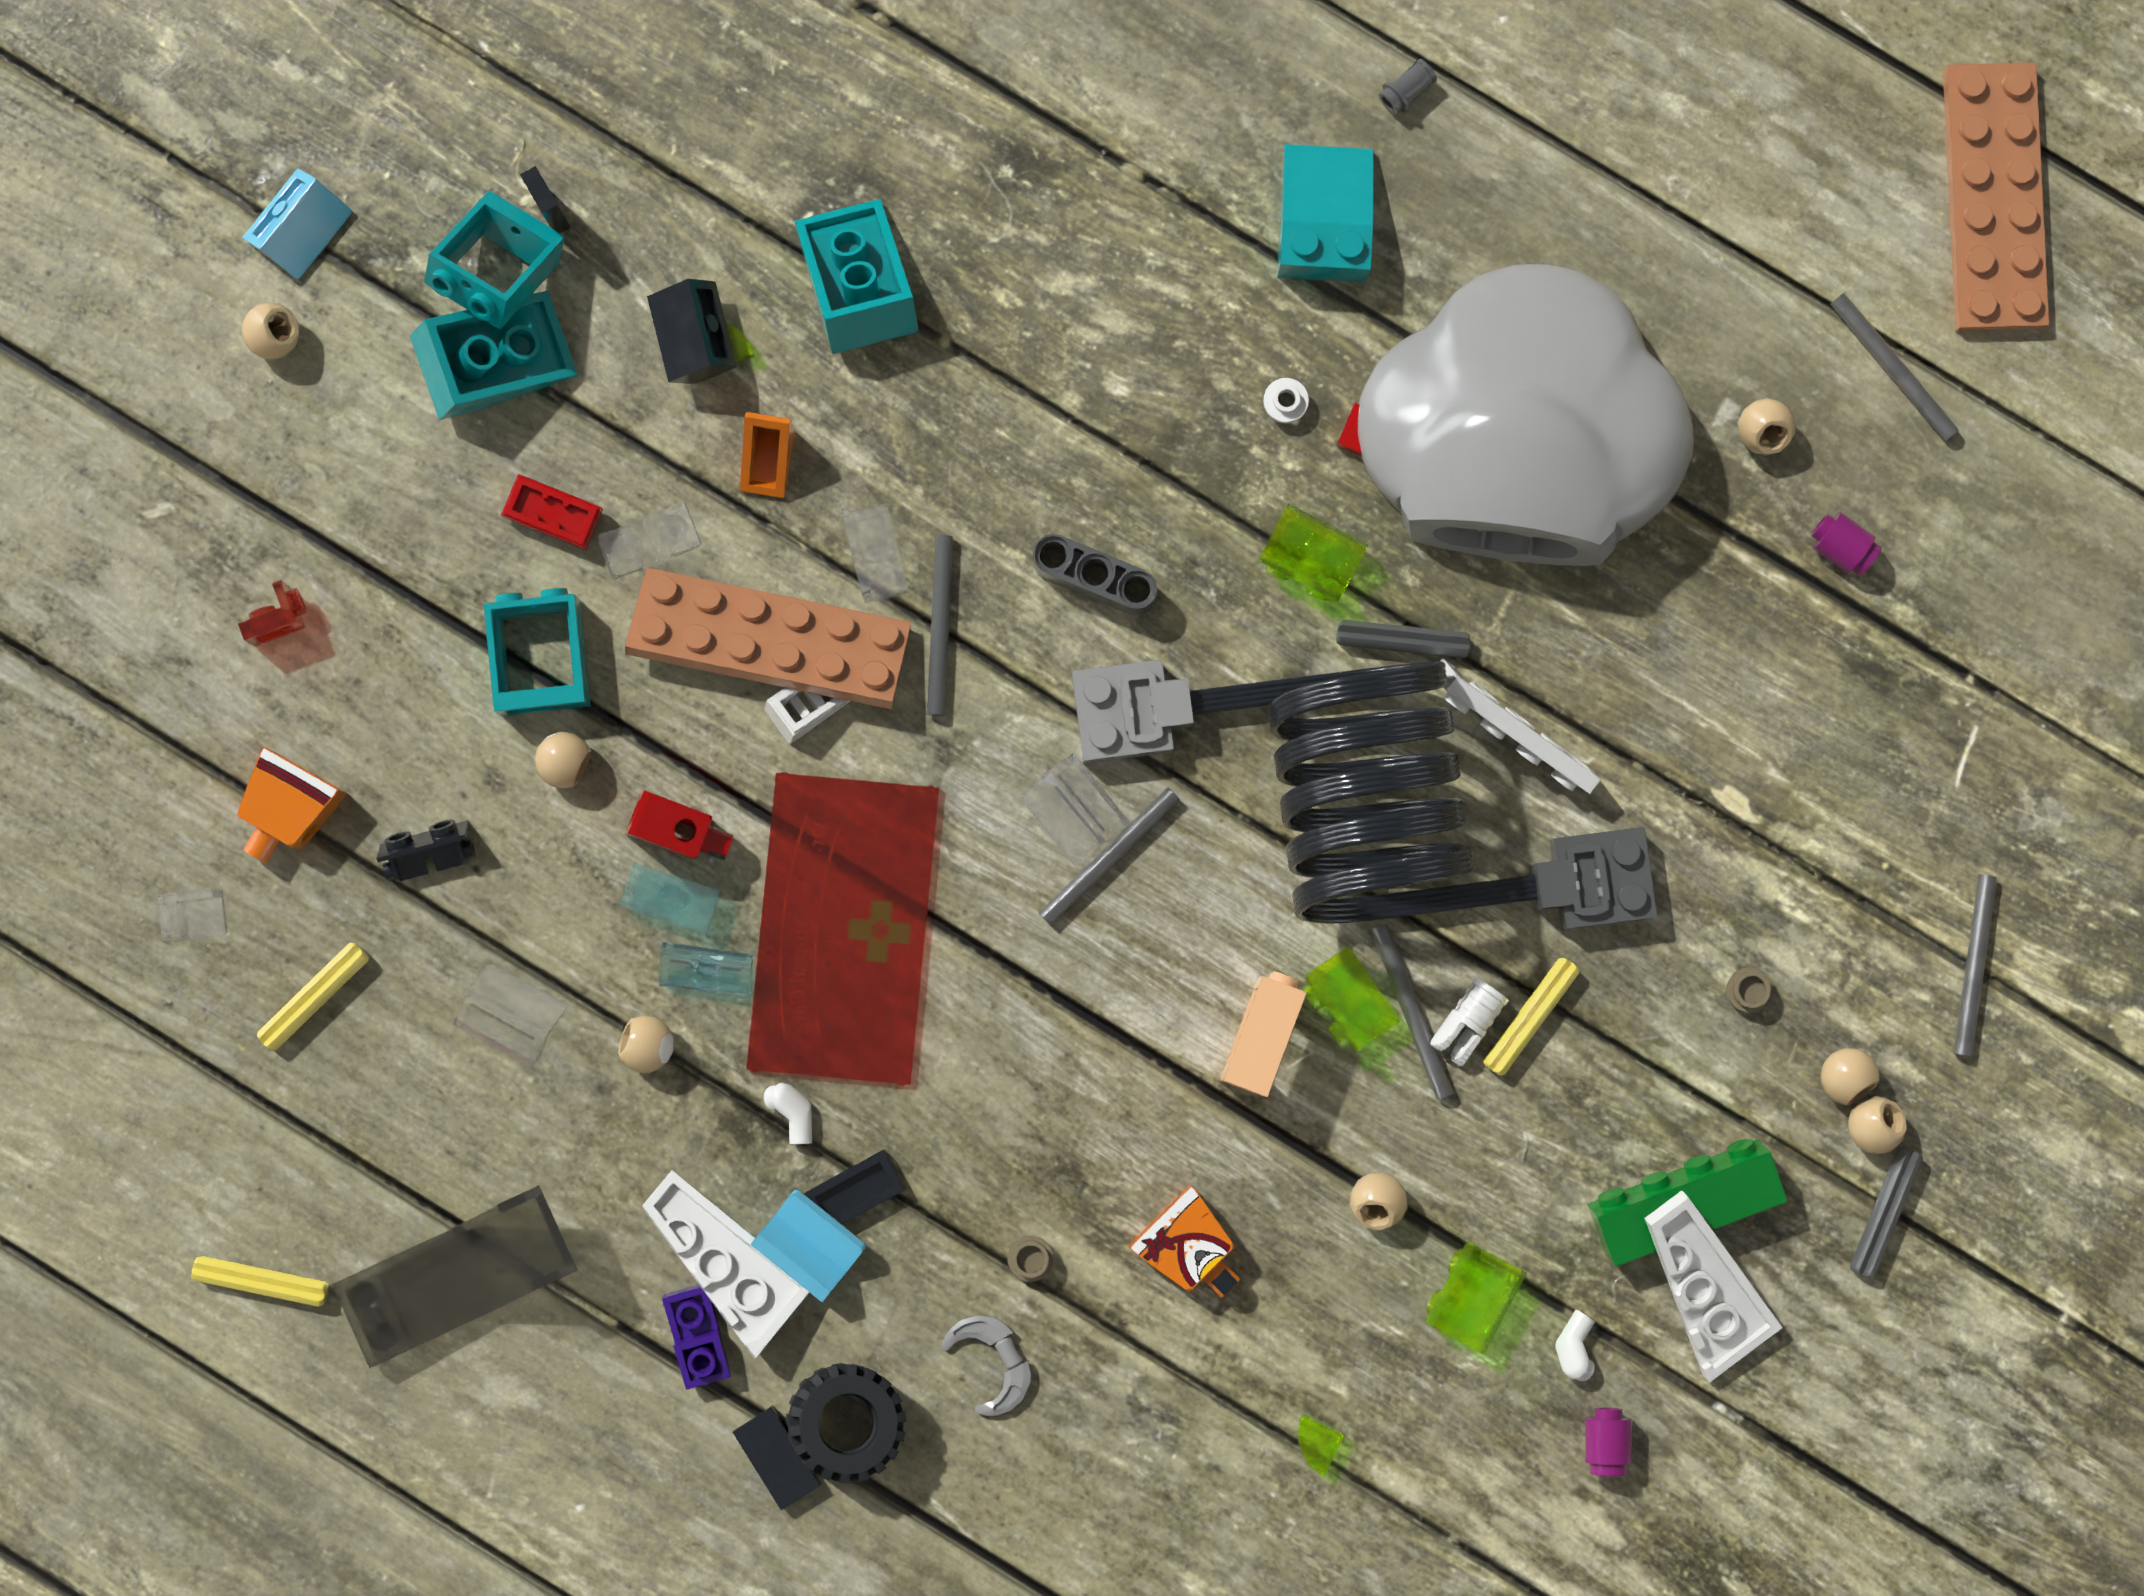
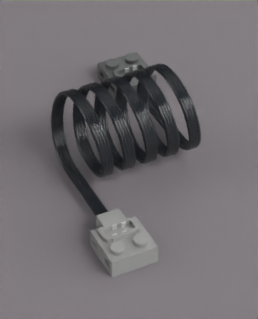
M1162 660L1072 671L1083 764L1173 753L1171 729L1192 727L1194 724L1193 715L1269 706L1268 715L1272 735L1278 739L1288 741L1281 745L1274 753L1276 777L1283 784L1295 787L1285 793L1280 800L1282 822L1288 829L1305 832L1293 838L1286 846L1288 868L1295 875L1313 878L1297 886L1292 893L1295 916L1302 921L1324 924L1365 922L1536 900L1537 910L1559 908L1562 930L1647 920L1657 917L1645 827L1554 838L1549 841L1552 861L1531 865L1532 875L1365 897L1339 898L1362 892L1455 878L1468 874L1473 870L1470 846L1458 843L1424 844L1358 852L1322 854L1360 844L1416 837L1460 828L1467 823L1465 802L1462 799L1430 798L1342 808H1313L1348 798L1416 789L1455 781L1461 776L1458 755L1450 752H1439L1337 763L1315 764L1302 762L1342 751L1417 741L1451 734L1454 732L1452 709L1449 707H1429L1318 719L1293 717L1315 709L1342 703L1444 688L1448 685L1444 662L1436 661L1383 666L1189 691L1188 678L1165 681Z

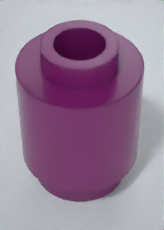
M1842 512L1837 513L1834 517L1826 514L1811 534L1816 539L1813 545L1814 550L1846 573L1853 571L1858 576L1866 572L1882 549L1880 545L1874 542L1876 538L1874 535Z
M1595 1408V1416L1585 1417V1462L1590 1463V1474L1627 1475V1465L1632 1464V1418L1623 1417V1409Z

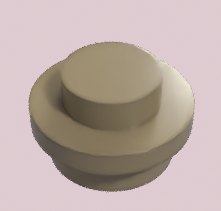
M1747 967L1739 969L1731 975L1727 982L1726 993L1729 1002L1737 1010L1745 1013H1754L1761 1011L1770 1003L1773 995V986L1765 972L1757 968Z
M1030 1235L1019 1238L1012 1244L1008 1253V1265L1011 1272L1017 1278L1026 1282H1035L1043 1279L1053 1266L1054 1258L1050 1245L1044 1239Z

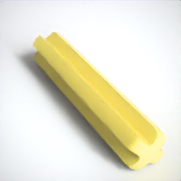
M353 942L343 948L258 1031L257 1037L264 1046L270 1050H277L368 962L369 957L358 944Z
M1563 957L1555 962L1485 1057L1484 1064L1492 1072L1500 1076L1506 1074L1578 976L1580 970L1574 963Z
M206 1256L196 1257L192 1268V1279L202 1283L316 1307L324 1305L327 1299L328 1283L325 1281Z

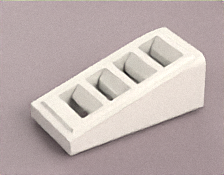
M784 688L767 699L764 710L786 741L791 744L850 701L830 697L831 700L826 703L819 694ZM801 693L805 694L816 709L812 713L808 711L799 699L798 695ZM787 703L800 719L797 723H795L784 708Z

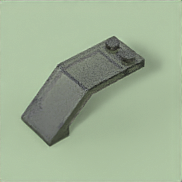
M540 1185L497 1204L496 1207L444 1233L332 1284L370 1369L578 1271L544 1193Z

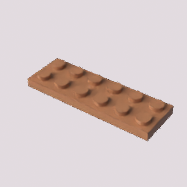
M2036 62L1946 65L1943 69L1955 331L2045 329L2049 326Z
M647 567L625 643V654L892 709L911 632V622Z

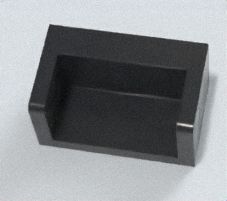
M688 278L647 296L669 383L698 384L737 367L715 281Z

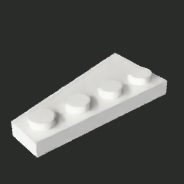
M1443 657L1440 659V662H1444L1446 665L1448 685L1444 687L1448 691L1444 697L1446 701L1464 714L1470 708L1484 717L1480 723L1481 726L1500 740L1506 734L1520 743L1515 750L1536 766L1541 760L1552 766L1555 770L1551 776L1569 790L1573 791L1578 785L1589 794L1592 792L1601 779L1590 767L1546 734H1538L1534 731L1535 727L1511 708H1502L1499 705L1500 702L1490 695L1487 690L1475 681L1466 682L1454 669L1455 666Z
M671 1170L642 1205V1209L755 1360L809 1292L750 1245L755 1239L754 1236Z
M1680 1191L1645 1218L1700 1370L1705 1379L1710 1383L1783 1327L1683 1191Z

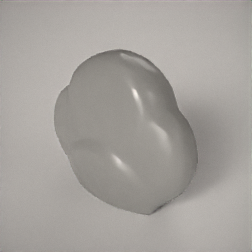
M1523 263L1485 273L1469 281L1451 296L1427 327L1409 335L1386 352L1366 381L1359 400L1358 436L1362 460L1370 478L1381 494L1402 514L1403 523L1411 540L1427 546L1505 561L1571 566L1601 565L1615 550L1616 543L1642 528L1667 507L1684 480L1693 454V424L1686 398L1674 377L1646 350L1641 332L1630 309L1613 291L1595 279L1575 269L1550 264Z

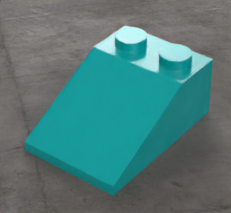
M1284 144L1277 277L1366 282L1371 271L1373 149Z
M881 199L794 221L832 354L919 332L913 296Z
M548 291L532 294L501 329L485 320L478 319L469 310H463L425 319L410 335L439 420L479 411L578 375Z

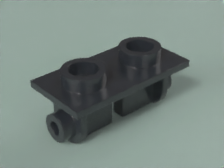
M449 819L431 825L429 831L411 835V832L405 831L387 837L384 840L385 843L380 844L376 858L378 863L386 860L389 861L382 864L387 881L395 879L398 883L428 874L429 870L425 858L431 856L437 871L468 864L469 858L476 857L472 840L463 841V839H467L469 822L467 820L455 823V820Z

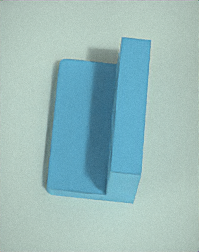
M297 168L242 238L255 249L272 259L292 277L299 279L348 219L352 210L316 178Z
M794 1190L789 1195L775 1216L750 1244L821 1302L826 1299L866 1248L864 1242L799 1190Z

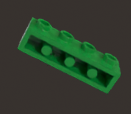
M1743 1139L1730 1144L1727 1147V1151L1715 1156L1702 1155L1691 1158L1684 1163L1683 1168L1670 1173L1655 1172L1642 1178L1641 1184L1625 1190L1623 1188H1613L1604 1191L1598 1196V1200L1587 1205L1604 1253L1616 1267L1656 1252L1645 1218L1680 1191H1683L1689 1197L1712 1230L1788 1201L1771 1152L1759 1139L1754 1141L1752 1139Z

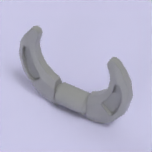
M975 1315L960 1320L945 1335L941 1347L944 1351H947L954 1343L965 1338H976L986 1342L989 1346L995 1343L1003 1363L1009 1370L1004 1373L1003 1389L998 1397L991 1402L977 1405L975 1412L980 1415L997 1416L1011 1411L1023 1400L1030 1386L1031 1369L1029 1360L1022 1362L1021 1355L1014 1345L1012 1338L1009 1337L1014 1332L1003 1321L995 1317Z

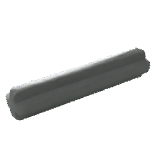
M1341 620L1338 623L1336 633L1337 644L1343 646L1459 658L1467 657L1471 641L1470 634L1467 632Z
M1904 1147L1897 1149L1850 1264V1270L1866 1278H1874L1876 1276L1922 1163L1923 1157L1918 1152Z

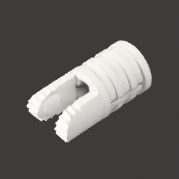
M1477 977L1473 979L1470 988H1467L1463 998H1460L1456 1008L1452 1009L1430 1042L1431 1046L1436 1050H1445L1452 1044V1041L1457 1037L1464 1026L1467 1027L1450 1054V1059L1458 1066H1463L1487 1033L1488 1027H1491L1494 1022L1493 1020L1500 1014L1503 1006H1506L1509 1002L1504 995Z

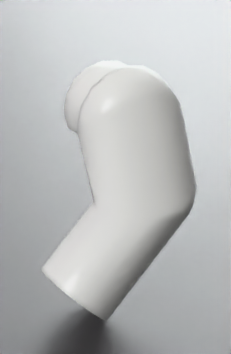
M779 1083L769 1086L764 1093V1103L770 1110L776 1109L789 1119V1144L812 1143V1112L809 1100L792 1085Z
M1575 1310L1558 1337L1555 1349L1562 1371L1569 1378L1582 1382L1590 1379L1595 1369L1593 1361L1588 1358L1583 1343L1595 1321L1580 1311Z

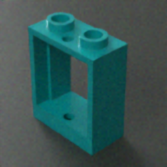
M489 190L430 252L424 283L439 295L448 297L466 308L478 319L485 320L501 329L559 265L565 236ZM482 236L487 237L531 264L505 293H502L457 265L459 260Z
M567 588L545 589L540 591L541 597L523 599L522 593L499 594L495 596L496 602L483 603L494 712L498 715L510 716L591 707L581 601L575 594H568ZM567 613L574 685L510 691L503 620Z

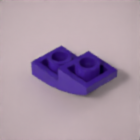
M696 1285L663 1295L662 1301L674 1339L673 1347L686 1390L731 1377L714 1304L702 1288Z

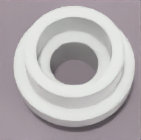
M1281 378L1268 386L1264 394L1263 403L1267 414L1273 420L1280 423H1292L1299 420L1305 414L1309 398L1305 387L1299 381L1291 378ZM1290 393L1293 395L1295 403L1290 407L1282 406L1278 401L1280 394Z

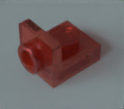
M282 580L273 582L272 585L280 608L276 609L275 606L271 605L256 609L249 613V620L238 623L244 641L257 647L306 628L301 615L307 613V609L302 595L297 588L291 589Z

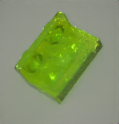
M1288 503L1258 560L1266 564L1265 569L1275 577L1283 580H1289L1291 577L1306 585V591L1312 596L1324 601H1329L1330 598L1339 601L1368 544Z
M1349 946L1303 976L1307 985L1301 990L1306 992L1305 997L1316 1012L1324 1008L1333 1022L1327 1028L1342 1050L1349 1046L1353 1052H1358L1366 1044L1400 1022Z
M1468 1241L1463 1249L1457 1250L1448 1266V1273L1450 1275L1442 1290L1439 1289L1432 1295L1427 1306V1314L1429 1315L1425 1323L1485 1355L1527 1273Z

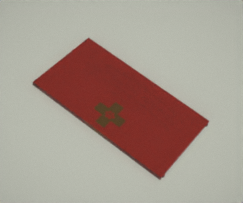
M785 771L776 773L746 1070H751L754 1073L767 1071L896 1083L900 1086L911 1085L939 798L938 787L933 785L916 786L789 774Z

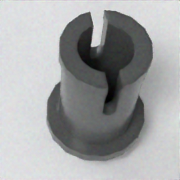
M1417 59L1394 82L1387 81L1382 85L1383 91L1379 94V98L1385 108L1392 114L1396 115L1400 111L1405 113L1410 109L1409 103L1429 85L1437 81L1436 74L1424 60Z

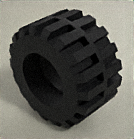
M839 1363L814 1371L811 1377L805 1378L798 1385L800 1386L799 1390L795 1395H792L789 1402L791 1404L789 1414L786 1413L787 1436L789 1443L795 1451V1455L808 1469L829 1481L850 1483V1481L858 1480L862 1482L868 1480L869 1476L874 1473L880 1474L886 1469L885 1465L890 1459L894 1460L898 1455L899 1451H897L900 1441L904 1442L906 1434L903 1431L906 1413L902 1410V1400L898 1392H895L891 1386L892 1384L885 1377H882L876 1371L860 1365ZM840 1395L859 1397L868 1405L872 1413V1428L869 1436L860 1446L847 1451L837 1450L829 1446L819 1431V1417L824 1406L831 1399Z

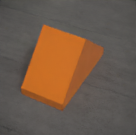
M746 412L744 417L740 491L784 498L796 435L791 419Z

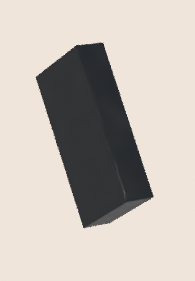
M534 166L520 174L549 226L559 233L571 228L537 167Z
M885 1149L803 1194L842 1225L906 1189Z
M773 1405L732 1432L780 1510L785 1509L822 1484L817 1475L808 1469L795 1455V1451L788 1440V1429Z

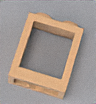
M1275 971L1270 973L1269 978L1262 976L1257 979L1220 1078L1221 1082L1261 1097H1268L1306 992L1297 989L1299 980Z

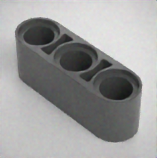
M1045 535L1034 546V568L1038 575L1045 580L1132 615L1146 613L1155 603L1157 594L1156 580L1152 574L1144 569L1061 535ZM1055 547L1064 552L1066 560L1063 565L1057 568H1049L1042 563L1040 557L1047 548ZM1093 564L1102 566L1108 574L1105 582L1096 586L1088 584L1082 577L1084 569ZM1135 581L1142 582L1149 589L1150 595L1143 602H1131L1124 595L1126 585Z

